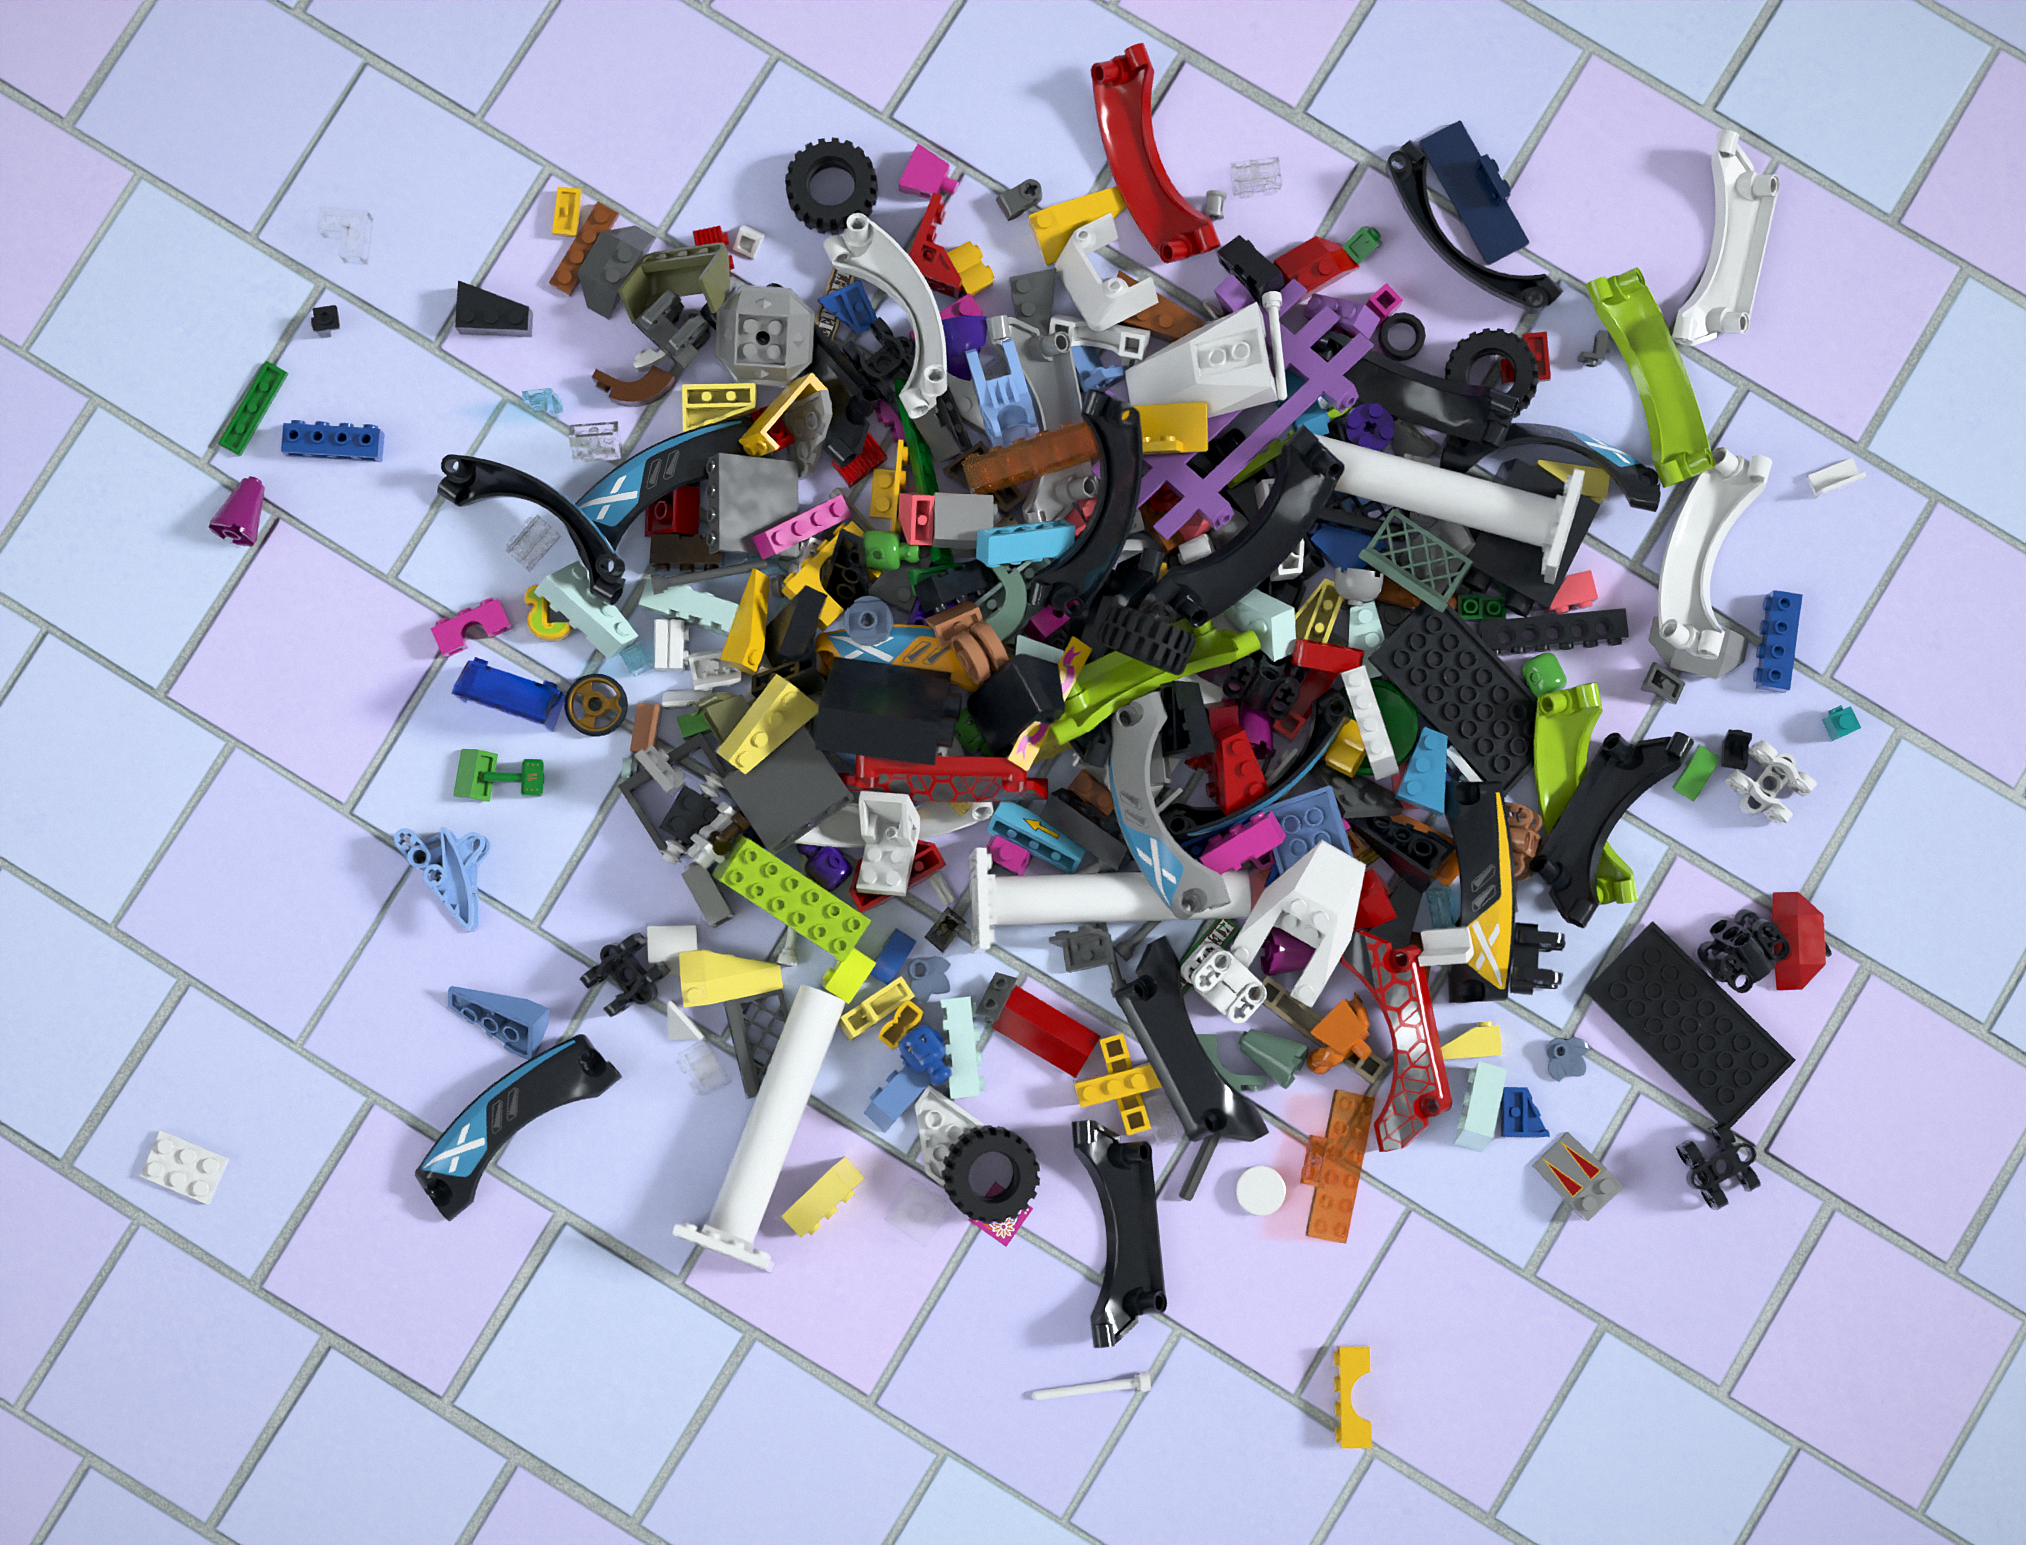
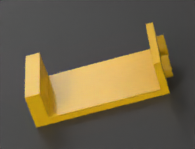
M813 373L791 381L741 437L739 442L743 445L747 454L753 457H760L777 450L780 446L766 433L794 400L798 402L819 390H828Z

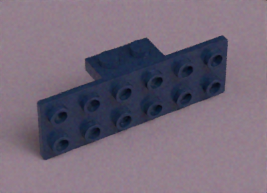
M1461 120L1419 142L1422 151L1428 157L1431 167L1488 266L1526 247L1530 243L1507 203L1511 195L1508 182L1505 179H1501L1498 173L1499 167L1494 159H1490L1488 154L1480 155Z

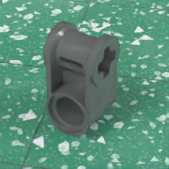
M1027 179L1014 188L1000 194L995 201L1006 219L1011 221L1041 202L1042 188L1037 180ZM1027 190L1035 191V195L1028 194Z

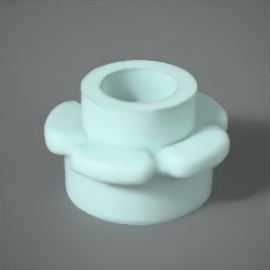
M630 757V759L623 758L621 777L629 779L637 773V762L633 761V757Z

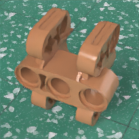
M1505 802L1509 818L1515 881H1527L1533 876L1530 870V863L1543 845L1542 838L1537 833L1542 826V818L1538 813L1525 805Z

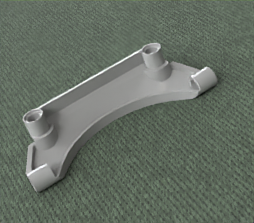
M1007 315L987 318L985 320L991 349L1006 364L1001 341L1009 338L1013 339L1041 435V439H1037L1038 454L1034 480L1022 506L1024 522L1028 524L1064 519L1073 510L1072 502L1093 498L1099 491L1096 476L1090 471L1094 463L1086 423L1080 416L1082 401L1070 337L1062 331L1040 336L1039 329L1013 317H1007Z

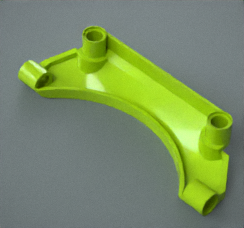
M1184 618L1171 623L1170 625L1195 636L1196 640L1186 668L1179 676L1145 664L1117 651H1113L1084 665L1064 702L1066 713L1054 724L1050 725L1058 744L1062 745L1089 732L1119 708L1159 688L1160 684L1232 663L1261 649L1255 632L1252 629L1243 633L1227 629L1217 631L1211 620L1198 628L1191 627Z

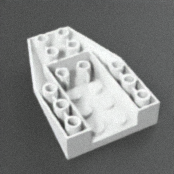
M1257 302L1190 332L1127 369L1125 375L1130 405L1206 402L1207 418L1277 401L1275 380L1270 371L1264 338L1267 337L1264 318Z

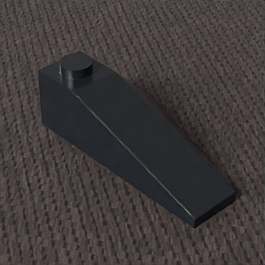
M841 528L822 587L844 611L850 608L858 598L869 596L864 538Z
M805 585L791 599L789 604L767 624L764 652L772 668L809 654L828 595Z
M1389 816L1352 818L1348 823L1404 881L1422 893L1437 879L1455 852V846L1438 834L1431 831L1424 833L1413 829L1414 825L1406 823V826L1392 821Z

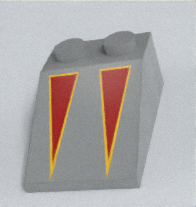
M1569 1132L1564 1134L1532 1165L1584 1221H1589L1624 1188L1609 1170Z

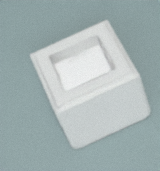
M743 225L739 228L732 250L754 260L766 234L750 226Z

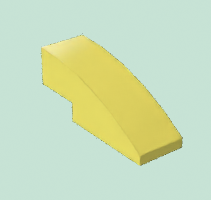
M901 976L841 1016L838 1025L848 1040L852 1041L893 1013L904 1002L914 998L915 995Z

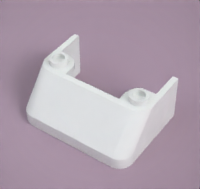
M1111 213L1074 231L1055 263L1058 278L1087 325L1093 331H1103L1159 303L1151 277L1131 287H1128L1127 283L1121 278H1112L1103 283L1087 258V254L1118 239Z

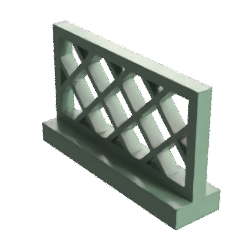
M1392 509L1367 548H1363L1358 555L1359 558L1442 613L1448 606L1446 603L1474 564L1472 560L1395 509ZM1395 517H1398L1403 521L1404 531L1391 534L1390 524ZM1408 525H1410L1414 529L1408 530ZM1415 532L1422 533L1424 544L1411 547L1409 534ZM1405 535L1407 548L1394 551L1392 537ZM1427 537L1434 542L1428 543ZM1388 539L1390 552L1380 554L1374 549L1379 540ZM1440 545L1443 548L1444 558L1431 560L1429 547ZM1425 548L1427 561L1414 564L1412 551ZM1447 551L1452 553L1453 556H1448ZM1408 552L1410 565L1398 566L1395 554ZM1391 555L1392 561L1386 558L1385 556ZM1459 558L1466 563L1460 572L1451 573L1449 560ZM1445 561L1447 575L1434 577L1432 564ZM1428 565L1430 578L1419 580L1416 577L1415 568ZM1406 569H1411L1412 574L1407 572ZM1448 578L1449 589L1443 596L1436 591L1435 581ZM1431 582L1432 588L1425 583Z

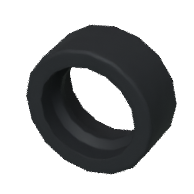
M1405 312L1395 313L1388 317L1382 324L1378 336L1379 346L1383 353L1397 361L1409 360L1415 357L1422 349L1426 338L1425 327L1420 319L1413 314ZM1397 323L1410 325L1416 333L1415 344L1407 350H1397L1388 341V332Z

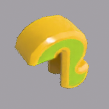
M539 585L529 587L525 592L524 601L529 607H532L527 617L530 631L540 640L557 642L566 639L572 633L573 627L568 622L550 623V602L543 596L539 598L534 593Z

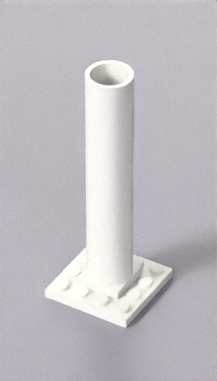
M1314 434L1319 439L1318 441L1345 465V470L1334 490L1542 547V552H1545L1541 574L1545 575L1544 582L1554 585L1582 491L1585 471L1575 469L1573 476H1567L1564 495H1557L1556 499Z
M976 848L969 855L972 954L983 953L990 949V945L994 944V929H989V927L1181 920L1175 917L1164 904L1142 872L995 876V874H987V870L991 869L992 866L991 853L987 854V848ZM1231 869L1222 874L1231 901L1230 904L1212 910L1207 908L1205 911L1194 914L1186 920L1248 918L1251 906L1248 871L1246 869H1238L1237 871ZM1182 901L1183 908L1190 911L1189 904Z
M799 986L707 1224H704L703 1229L700 1230L697 1226L683 1221L681 1226L675 1224L672 1234L680 1239L764 1271L772 1272L774 1263L770 1260L771 1256L755 1248L751 1253L754 1246L753 1242L845 1007V1001L813 987Z

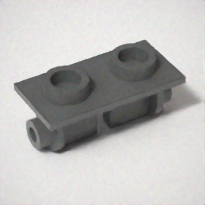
M995 972L975 1013L985 1016V1022L993 1025L994 1022H997L1018 978Z

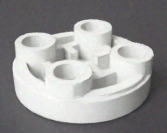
M1266 1166L1251 1167L1244 1171L1237 1181V1200L1244 1210L1253 1215L1265 1216L1272 1214L1279 1209L1285 1199V1183L1279 1173L1272 1168Z

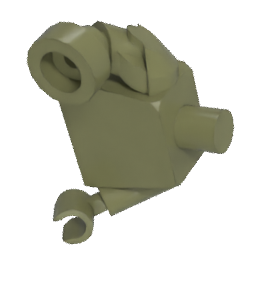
M713 692L699 699V702H688L686 707L693 704L696 706V711L691 713L690 716L702 714L719 744L722 745L757 698L747 703L743 695L735 696L732 692Z

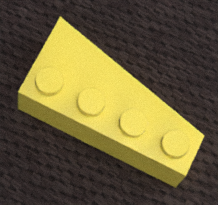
M776 674L716 753L735 768L747 774L818 713V705L789 681Z

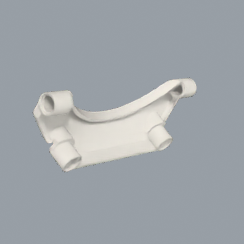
M1719 130L1716 137L1711 160L1716 200L1714 236L1708 263L1701 281L1693 295L1677 313L1672 340L1683 346H1694L1716 338L1718 331L1722 334H1746L1750 326V317L1777 194L1780 190V180L1775 174L1759 175L1753 171V164L1738 144L1739 134L1731 130Z

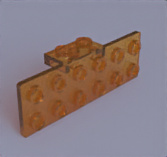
M1335 1089L1325 1137L1309 1135L1300 1180L1301 1184L1315 1186L1305 1232L1306 1236L1347 1243L1375 1104V1098Z

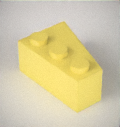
M755 383L682 385L683 432L713 423L733 420L758 410L757 386Z
M845 1156L781 1217L800 1238L807 1233L812 1236L822 1226L819 1221L824 1217L827 1220L839 1210L836 1207L838 1203L842 1201L845 1204L856 1194L853 1189L865 1177Z

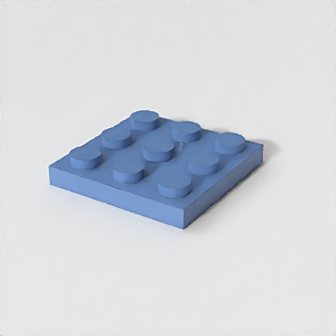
M1329 785L1261 809L1264 814L1271 810L1286 834L1283 843L1272 849L1280 875L1322 840L1353 857L1332 786Z

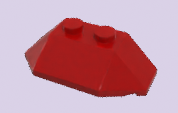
M1314 236L1274 260L1273 264L1282 271V276L1286 281L1285 286L1295 279L1308 291L1292 307L1311 297L1313 293H1318L1360 268L1342 248L1343 245Z
M918 839L907 891L926 881L947 865L935 843ZM863 857L858 860L849 888V894L860 913L881 906L897 897L895 895L860 893L857 891L856 886Z
M1798 891L1773 892L1772 922L1789 942L1791 950L1788 957L1778 961L1774 967L1777 991L1803 990L1826 965L1824 914ZM1781 942L1774 945V955L1781 952Z

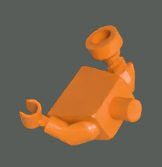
M1356 992L1353 993L1355 995L1353 1000L1342 999L1310 1032L1317 1041L1326 1046L1325 1048L1311 1051L1307 1057L1308 1068L1314 1074H1326L1331 1068L1340 1064L1344 1059H1348L1353 1053L1361 1060H1365L1371 1054L1372 1049L1365 1043L1370 1037V1033L1367 1031L1370 1026L1368 1012Z

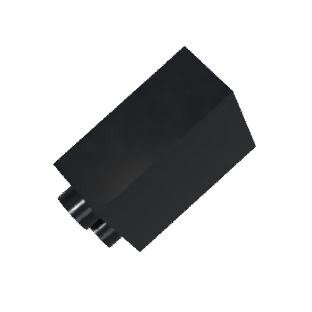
M1519 458L1501 463L1492 481L1493 483L1556 499L1557 495H1564L1565 484ZM1580 494L1554 585L1544 582L1545 575L1541 574L1545 553L1542 552V547L1469 527V531L1476 544L1467 558L1472 560L1474 564L1461 581V584L1480 594H1486L1488 588L1497 591L1505 596L1501 606L1522 617H1528L1530 611L1549 609L1600 504ZM1464 561L1459 567V571H1461L1464 565L1466 564Z
M834 657L818 706L816 750L935 766L939 747L952 748L955 726L960 717L962 693L950 692L951 672Z

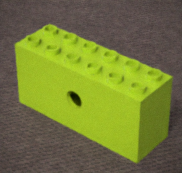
M740 834L732 842L731 851L724 854L725 860L721 864L718 863L711 876L842 962L846 960L871 922L870 919Z

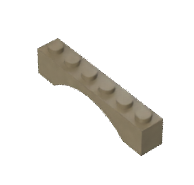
M1266 975L1261 981L1267 992L1262 1005L1320 1048H1325L1326 1046L1317 1041L1310 1033L1323 1018L1304 1003L1290 996L1291 993ZM1259 987L1251 995L1254 999L1260 995ZM1373 1052L1365 1060H1361L1353 1053L1348 1059H1344L1341 1062L1369 1084H1374L1388 1064Z

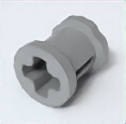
M1208 190L1206 192V197L1208 198L1207 206L1203 214L1212 220L1224 219L1223 204L1227 194L1222 191Z

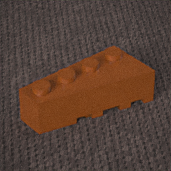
M1118 271L1117 278L1123 279L1128 287L1139 283L1122 271ZM1156 292L1159 303L1117 323L1118 325L1151 330L1150 337L1171 343L1203 327L1204 321Z

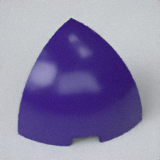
M959 316L941 320L945 335L947 372L962 380L971 381L972 377L965 351L975 348L979 357L980 347L985 346L986 316Z

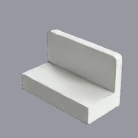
M1853 458L1806 476L1815 499L1860 482L1867 477L1865 472L1859 473Z
M1469 927L1428 929L1421 932L1424 951L1418 956L1420 966L1467 963L1474 955Z

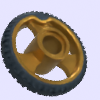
M588 674L576 680L568 689L564 701L565 714L570 724L580 733L592 737L605 736L614 732L620 727L628 711V700L623 687L615 679L604 674ZM592 683L607 684L617 694L613 698L607 699L602 693L593 692ZM576 694L584 696L582 706L586 712L585 716L579 720L575 716L573 709ZM595 699L602 701V707L598 711L590 709V704ZM609 709L618 712L611 723L604 727L595 728V719L605 717Z

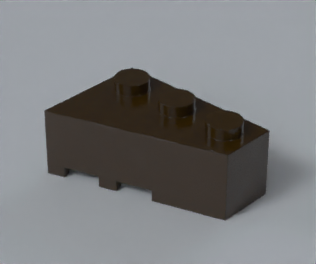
M651 534L649 564L655 567V571L670 572V568L680 569L679 572L694 573V570L705 571L725 567L726 552L718 551L714 554H709L706 538L702 537L701 534H694L693 537L681 536L680 534Z

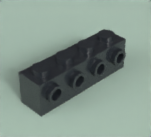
M1062 787L1050 793L1039 816L1115 871L1129 864L1132 854L1120 827L1114 824L1111 818L1103 816L1094 810L1091 804L1077 798L1069 789Z

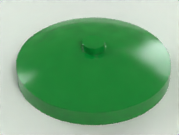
M1370 680L1397 766H1399L1409 757L1418 739L1419 723L1416 710L1392 684L1381 680ZM1343 687L1338 692L1347 700L1352 711V720L1356 721L1346 687ZM1368 755L1364 757L1356 772L1357 775H1374Z

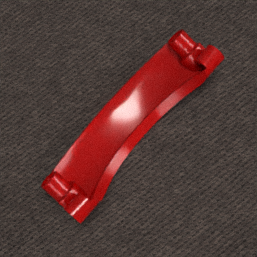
M1138 43L1124 50L1125 55L1115 56L1108 61L1094 63L1090 74L1103 147L1117 188L1142 234L1159 255L1160 259L1166 264L1201 255L1220 247L1221 244L1211 218L1196 210L1182 197L1171 182L1160 159L1154 138L1151 116L1154 68L1144 43Z

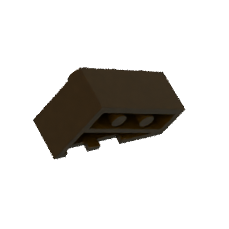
M982 440L942 469L944 475L972 494L993 495V504H997L998 511L1005 516L1021 507L1026 500Z

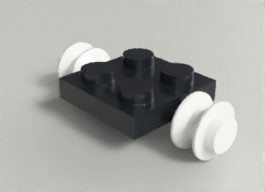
M711 773L709 776L704 774L706 778L705 784H698L703 792L702 794L683 785L659 827L676 837V841L666 840L668 848L660 850L663 853L662 859L673 865L676 862L682 863L679 856L681 853L686 854V848L683 845L686 843L692 846L694 842L690 838L695 833L698 835L701 828L710 825L720 814L716 809L719 805L710 799L711 797H720L717 791L719 787L725 788V786L721 782L723 779L714 773Z

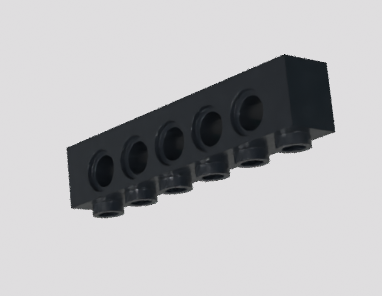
M1626 608L1480 621L1477 624V634L1497 656H1500L1502 651H1511L1512 655L1523 654L1525 649H1535V652L1550 651L1549 647L1558 646L1559 650L1574 649V645L1583 644V648L1598 647V643L1607 642L1608 646L1621 645L1622 641L1629 637ZM1597 623H1601L1606 627L1605 635H1601L1596 631ZM1576 625L1582 629L1581 637H1576L1572 634V626ZM1548 628H1555L1557 630V639H1551L1548 636ZM1524 630H1530L1533 632V641H1527L1524 639ZM1500 632H1506L1510 636L1509 643H1502L1499 640L1498 635Z

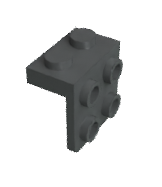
M1092 925L1080 926L1078 931L1070 932L1069 930L1055 932V936L1049 937L1050 944L1063 948L1065 967L1068 973L1115 963L1111 934L1103 932L1102 929H1095Z

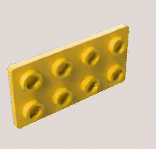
M1206 402L1133 406L1140 413L1143 455L1208 451ZM1129 410L1123 413L1122 420L1128 417Z
M898 440L896 471L874 469L869 515L870 518L891 520L890 531L899 533L901 538L902 526L899 520V498L901 490H906L907 476L906 471H903V467L908 466L909 462L908 447L904 446V440Z

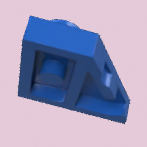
M860 280L817 299L820 305L856 335L869 330L870 324L877 319Z
M1528 1087L1503 1088L1501 1098V1137H1550L1548 1129H1545L1538 1108L1533 1104V1098Z

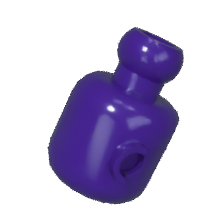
M801 843L796 845L797 851L809 859L804 867L806 873L817 885L826 891H834L852 874L851 864L836 847H821Z

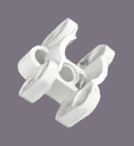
M1760 740L1754 743L1748 751V756L1762 767V770L1755 779H1750L1738 771L1739 769H1736L1730 773L1724 782L1733 791L1742 795L1739 807L1743 813L1753 815L1765 808L1763 813L1767 818L1778 825H1783L1794 815L1780 802V799L1775 798L1784 785L1795 794L1804 797L1812 792L1817 783L1808 774L1797 771L1795 759L1790 754L1783 753L1777 755L1778 752L1767 742ZM1764 778L1772 781L1773 787L1771 790L1764 788ZM1749 797H1753L1758 802L1756 809L1749 807Z
M1207 941L1199 945L1181 966V976L1194 985L1192 989L1208 1004L1235 1023L1245 1022L1266 998L1267 992L1262 983L1230 952H1226L1219 945ZM1213 947L1215 950L1204 958L1203 953L1205 949ZM1190 967L1195 969L1192 975L1188 971ZM1254 987H1259L1260 995L1256 999H1250L1249 997L1252 995ZM1247 1001L1251 1005L1248 1007L1244 1002ZM1239 1008H1240V1011L1242 1012V1014H1241L1240 1016H1238V1015L1235 1014V1012H1236Z

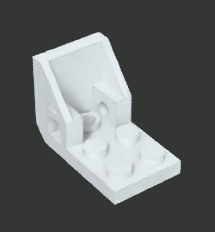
M861 791L859 797L861 836L866 846L856 889L860 893L906 896L920 832V816L908 794Z

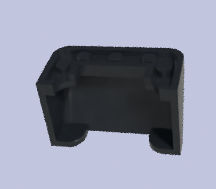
M1028 654L1015 655L968 698V712L994 757L1005 758L1006 755H1010L1015 746L1011 743L1035 721L1047 725L1053 724L1066 713L1057 663Z

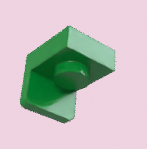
M1364 226L1342 248L1357 264H1360L1377 247L1383 244L1380 240L1382 236L1374 227Z

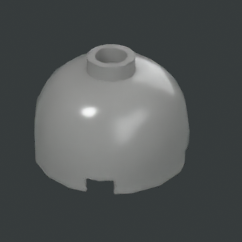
M1335 568L1334 586L1336 592L1341 598L1348 600V605L1362 607L1363 602L1372 601L1380 594L1384 581L1383 573L1375 577L1374 571L1347 568V571L1341 573V568Z

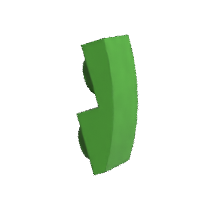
M1699 744L1685 763L1686 768L1672 786L1673 789L1694 802L1710 778L1720 757Z

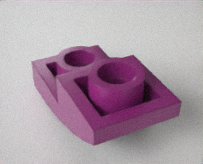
M883 399L879 400V408H875L878 423L883 422L885 428L894 426L895 428L890 429L893 442L896 443L898 440H904V446L907 447L900 419Z

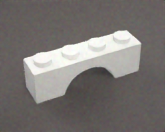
M1056 314L1051 318L1049 334L1060 331L1067 333L1071 340V346L1100 347L1111 350L1120 356L1143 359L1147 355L1151 330L1118 324L1103 331H1093L1089 328L1084 318Z

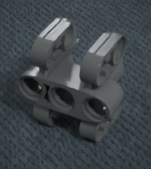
M669 289L651 307L648 306L633 323L679 367L685 369L699 355L698 351L709 340L711 333L706 330L709 326L701 315L689 319L680 329L674 326L678 322L685 306L680 302L682 300L680 296Z

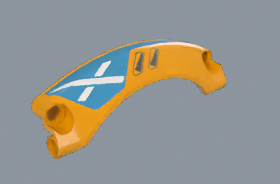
M893 624L889 638L873 646H863L855 643L845 629L822 632L817 635L814 652L817 651L829 669H831L834 657L951 672V684L972 693L986 682L975 684L960 665L952 644L941 648L938 645L934 630L930 626ZM1003 645L1008 659L1016 655V649Z

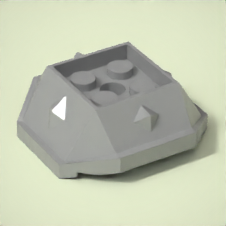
M742 285L724 300L717 310L715 356L737 383L787 386L812 363L815 312L791 288ZM760 331L767 332L770 340L768 342H761L757 337V333Z

